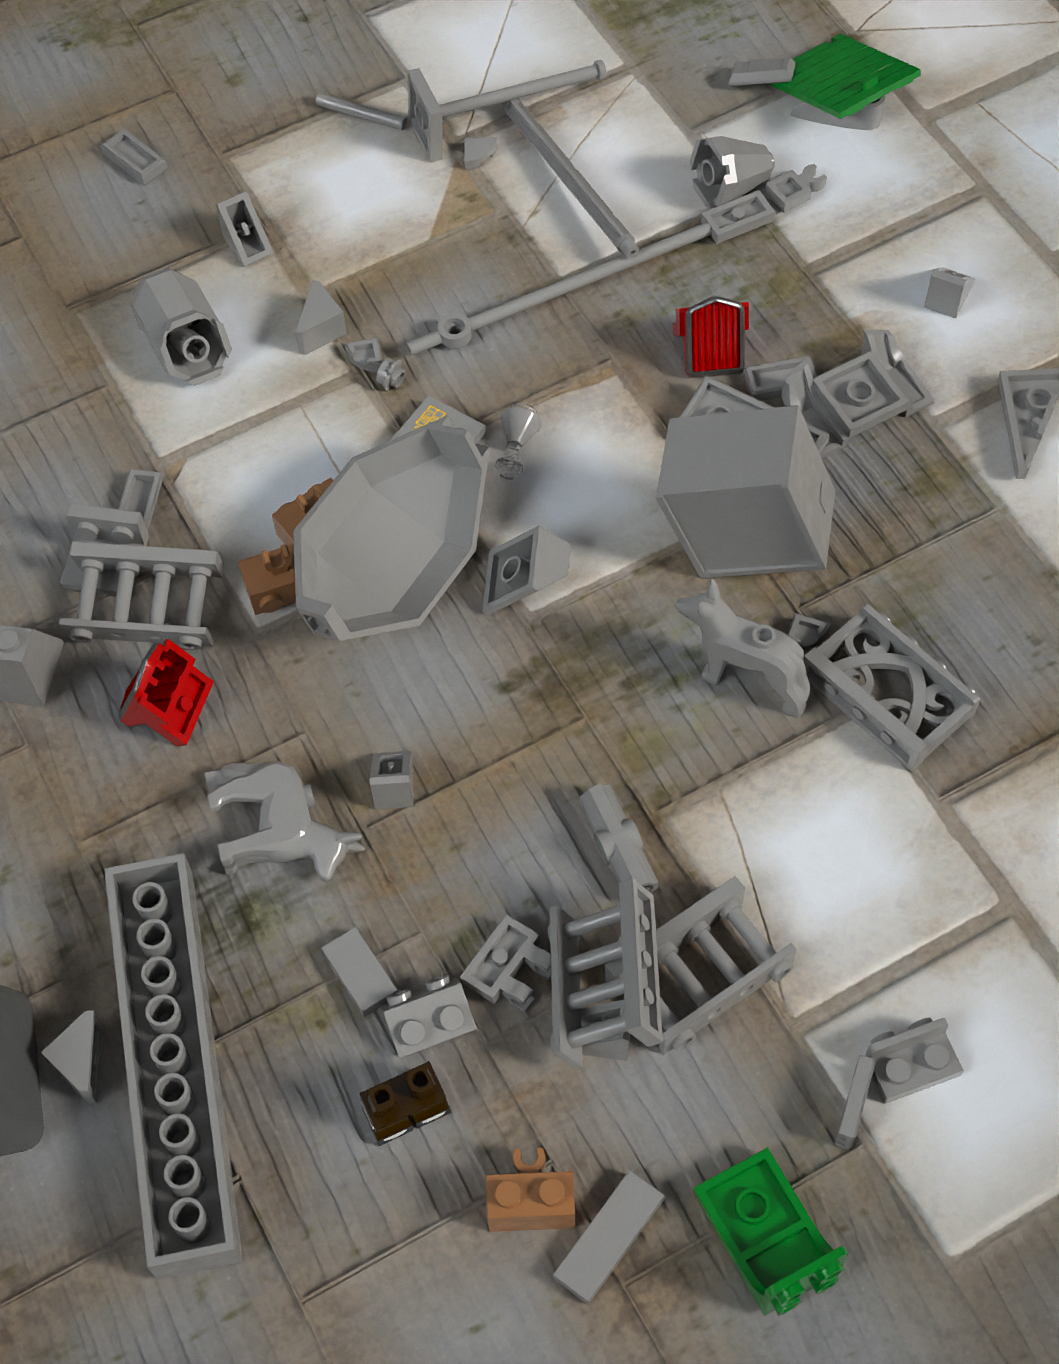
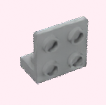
M70 504L67 518L75 535L73 542L147 546L149 534L141 512ZM70 552L60 583L63 588L81 590L84 571L76 565L70 556ZM103 570L102 573L98 574L96 592L116 595L120 574L117 571ZM134 576L133 589H134V585H135L137 576Z

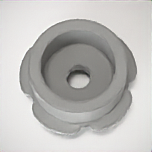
M386 358L381 364L376 376V382L383 385L386 391H389L392 386L398 388L402 384L406 374V370L402 368V361L400 359L394 361Z

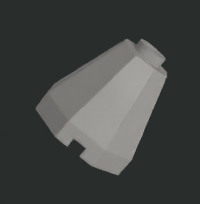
M724 136L696 140L690 159L691 170L697 169L698 178L692 179L694 190L706 207L722 205L735 200L770 178L775 164L774 157L767 147L762 144Z

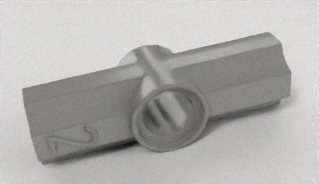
M598 784L588 788L584 794L579 796V803L594 831L595 845L605 865L611 866L618 883L634 878L652 893L658 889L659 882L643 852V842L632 819L626 818L610 784Z

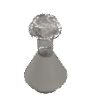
M526 403L511 405L510 408L502 412L500 417L508 445L505 457L497 459L495 467L498 475L507 480L516 479L523 472V465L518 461L521 447L540 430L542 425L535 408Z

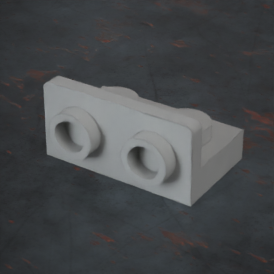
M930 1017L923 1018L911 1024L908 1031L894 1035L892 1031L885 1032L870 1041L871 1044L868 1046L865 1056L874 1059L875 1066L872 1077L885 1104L962 1075L964 1070L946 1035L949 1025L945 1018L932 1021Z

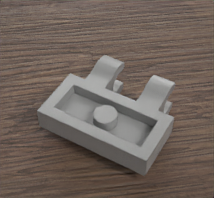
M506 914L462 973L460 981L461 984L493 1004L502 995L514 1007L526 1013L535 1000L530 996L533 990L524 983L514 979V977L525 963L537 975L549 981L551 978V954L537 947L541 941L540 934Z

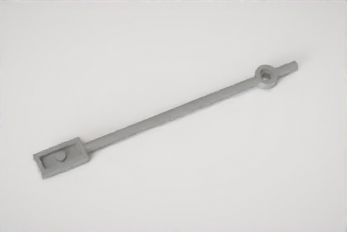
M760 190L702 212L701 225L641 248L634 258L629 259L626 255L469 318L460 313L447 314L439 320L437 331L407 342L406 348L410 355L441 343L449 348H461L470 342L472 331L707 236H711L715 243L719 244L775 220V211Z

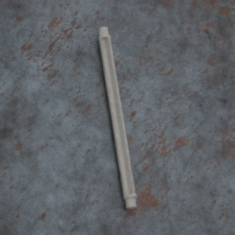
M516 98L501 102L505 113L521 129L525 137L610 239L617 250L623 252L629 259L637 256L639 247L636 245L634 237L619 219L613 215L610 208L581 173L575 169L571 161L543 127L537 123L520 99Z

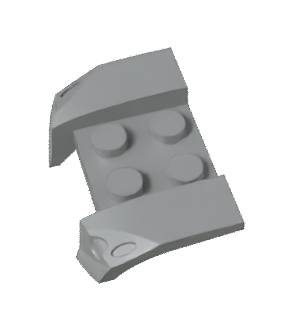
M864 330L862 355L816 378L812 377L809 364L804 359L784 380L782 389L784 406L798 405L806 423L829 433V441L820 454L821 458L846 447L849 438L900 413L907 417L934 404V398L905 359L889 330Z

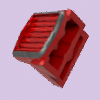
M713 296L691 307L675 309L676 322H672L673 336L682 337L685 371L688 376L700 377L739 373L743 370V367H745V330H749V302H737Z
M165 639L163 645L155 642L143 658L138 672L125 691L119 719L128 727L146 724L177 747L187 745L214 681L195 668L193 665L196 659L171 640Z

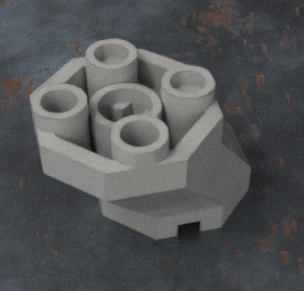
M168 267L143 276L140 283L135 286L130 305L139 329L144 332L165 372L194 386L220 376L224 368L222 366L226 357H229L232 347L224 324L218 320L197 282Z

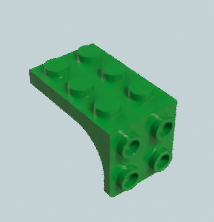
M768 1147L693 1188V1194L764 1316L774 1310L778 1316L783 1315L801 1303L799 1297L812 1289H814L816 1294L822 1293L839 1281L837 1276L844 1271L843 1265L848 1256L844 1246L833 1249L826 1242Z

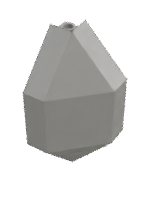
M449 415L351 458L293 530L296 609L312 633L343 641L421 625L476 551L490 446L475 444L474 438L469 431L463 428H455Z

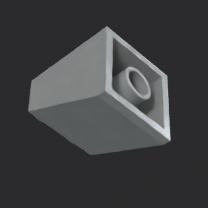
M0 625V701L44 707L63 648V640L34 629Z

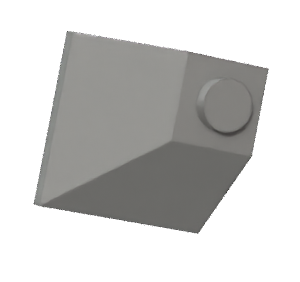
M537 526L490 550L482 613L486 615L492 614L567 576L571 544L543 527Z

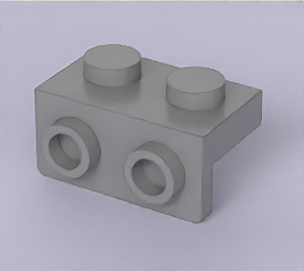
M442 975L425 983L426 988L411 994L410 989H405L386 997L388 1003L381 1005L380 1008L399 1059L477 1029L462 984L457 978L449 979L448 975Z

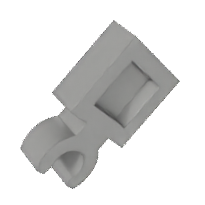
M810 164L803 169L800 175L791 170L767 182L765 193L785 213L810 200L811 192L822 190L826 185L827 176L824 174L818 178H813L816 174L817 166Z

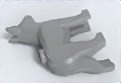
M715 579L710 580L707 593L689 598H681L676 602L675 607L678 612L693 621L701 629L702 643L708 660V664H706L702 672V680L718 685L727 663L748 670L760 671L771 687L786 700L782 707L783 713L796 718L802 717L806 709V701L810 695V684L803 661L804 651L793 637L768 625L736 615L721 598Z
M280 761L254 764L230 763L224 765L221 770L204 773L209 790L207 796L211 812L218 811L223 805L234 801L254 802L262 805L259 832L218 844L221 862L226 875L235 873L238 867L249 863H288L307 859L314 862L315 870L320 879L328 882L332 879L337 867L345 859L346 854L363 852L365 850L363 845L356 842L363 837L362 834L340 832L328 825L311 820L308 808L315 807L311 785H302L299 774L293 766Z

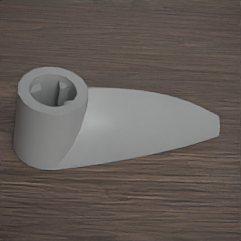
M884 95L864 106L862 110L842 119L832 116L806 102L792 106L791 116L831 126L873 130L878 128L882 122L886 97Z

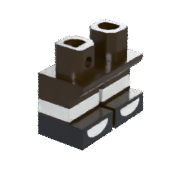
M430 1061L359 1093L362 1110L378 1146L413 1131L408 1117L410 1115L418 1129L452 1113Z

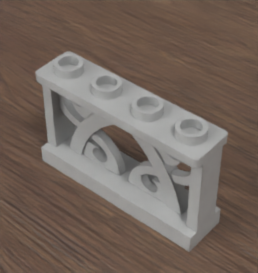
M869 604L862 607L859 613L817 649L814 647L803 659L809 683L911 772L917 769L923 763V760L961 725L975 715L980 701L975 690L968 683L959 681L947 670L942 661L928 655L919 647V644L912 636L903 634L891 623L886 614L879 610L876 611ZM860 633H866L879 645L871 646L865 639L863 643L864 654H858L853 645V639ZM842 647H845L849 657L834 663L829 660ZM870 669H891L906 672L911 685L912 704L896 698L884 699L879 702L871 696L874 679ZM857 671H860L864 677L865 684L863 686H859L852 680L853 678H860ZM940 696L954 708V711L948 716H935L926 712L925 707L933 711L943 709L945 705L935 701V697ZM895 708L903 711L899 712L900 718L897 719L889 710ZM922 721L936 726L937 728L923 740L916 735Z

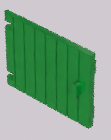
M838 34L831 38V44L823 42L792 59L796 63L792 81L767 84L779 90L781 89V91L791 94L832 116L842 119L862 110L864 106L895 89H900L913 82L914 79L921 76V70L850 37Z

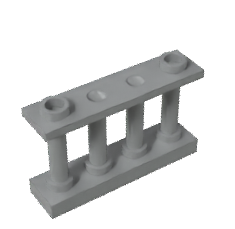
M72 542L70 556L84 573L76 619H59V626L71 640L82 643H89L92 639L163 643L165 639H169L173 643L179 644L180 647L189 650H199L201 646H213L214 639L207 627H200L206 582L211 577L222 578L224 563L218 551ZM103 570L117 571L120 574L112 621L91 620L98 574L102 573ZM139 572L153 573L156 576L149 624L128 622L134 576H137ZM175 575H188L192 578L185 626L164 625L170 579L174 578Z
M736 876L656 930L658 964H664L699 1007L679 1021L660 997L662 1027L666 1030L662 1033L663 1042L659 1043V1050L663 1055L672 1049L681 1051L696 1038V1032L771 979L774 982H778L793 969L796 948L792 943L778 953L772 948L741 910L745 887ZM721 918L732 923L763 961L762 964L746 975L742 973L709 932L710 926ZM689 940L692 943L697 942L731 984V986L713 998L677 955L678 948ZM622 958L610 961L605 965L606 982L620 978L623 972Z
M634 878L619 883L620 900H618L616 906L575 920L557 905L550 907L548 936L551 943L553 1025L550 1043L553 1054L575 1069L583 1067V1045L628 1031V1033L632 1034L647 1047L663 1042L654 895ZM621 922L619 941L579 954L580 935ZM619 958L623 959V972L620 978L580 991V971ZM624 994L625 1010H623L622 1015L582 1028L581 1008Z

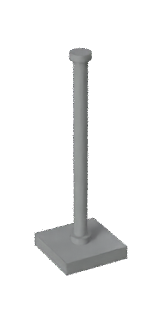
M597 60L591 66L441 105L438 104L420 68L407 71L408 120L430 163L442 160V118L593 78L602 80L607 75L606 67L602 60Z

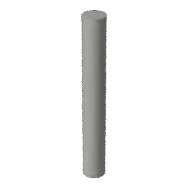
M318 93L316 97L317 106L404 130L407 124L406 117Z

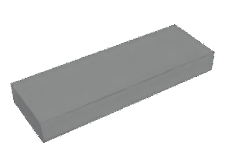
M629 1170L555 1271L553 1279L589 1305L661 1205L665 1195Z

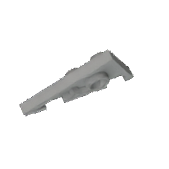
M1059 368L1000 371L998 384L1016 479L1026 478L1058 400Z

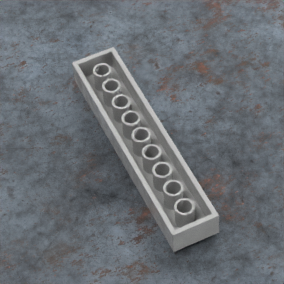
M184 853L104 868L147 1268L157 1280L241 1263L243 1262L192 870Z

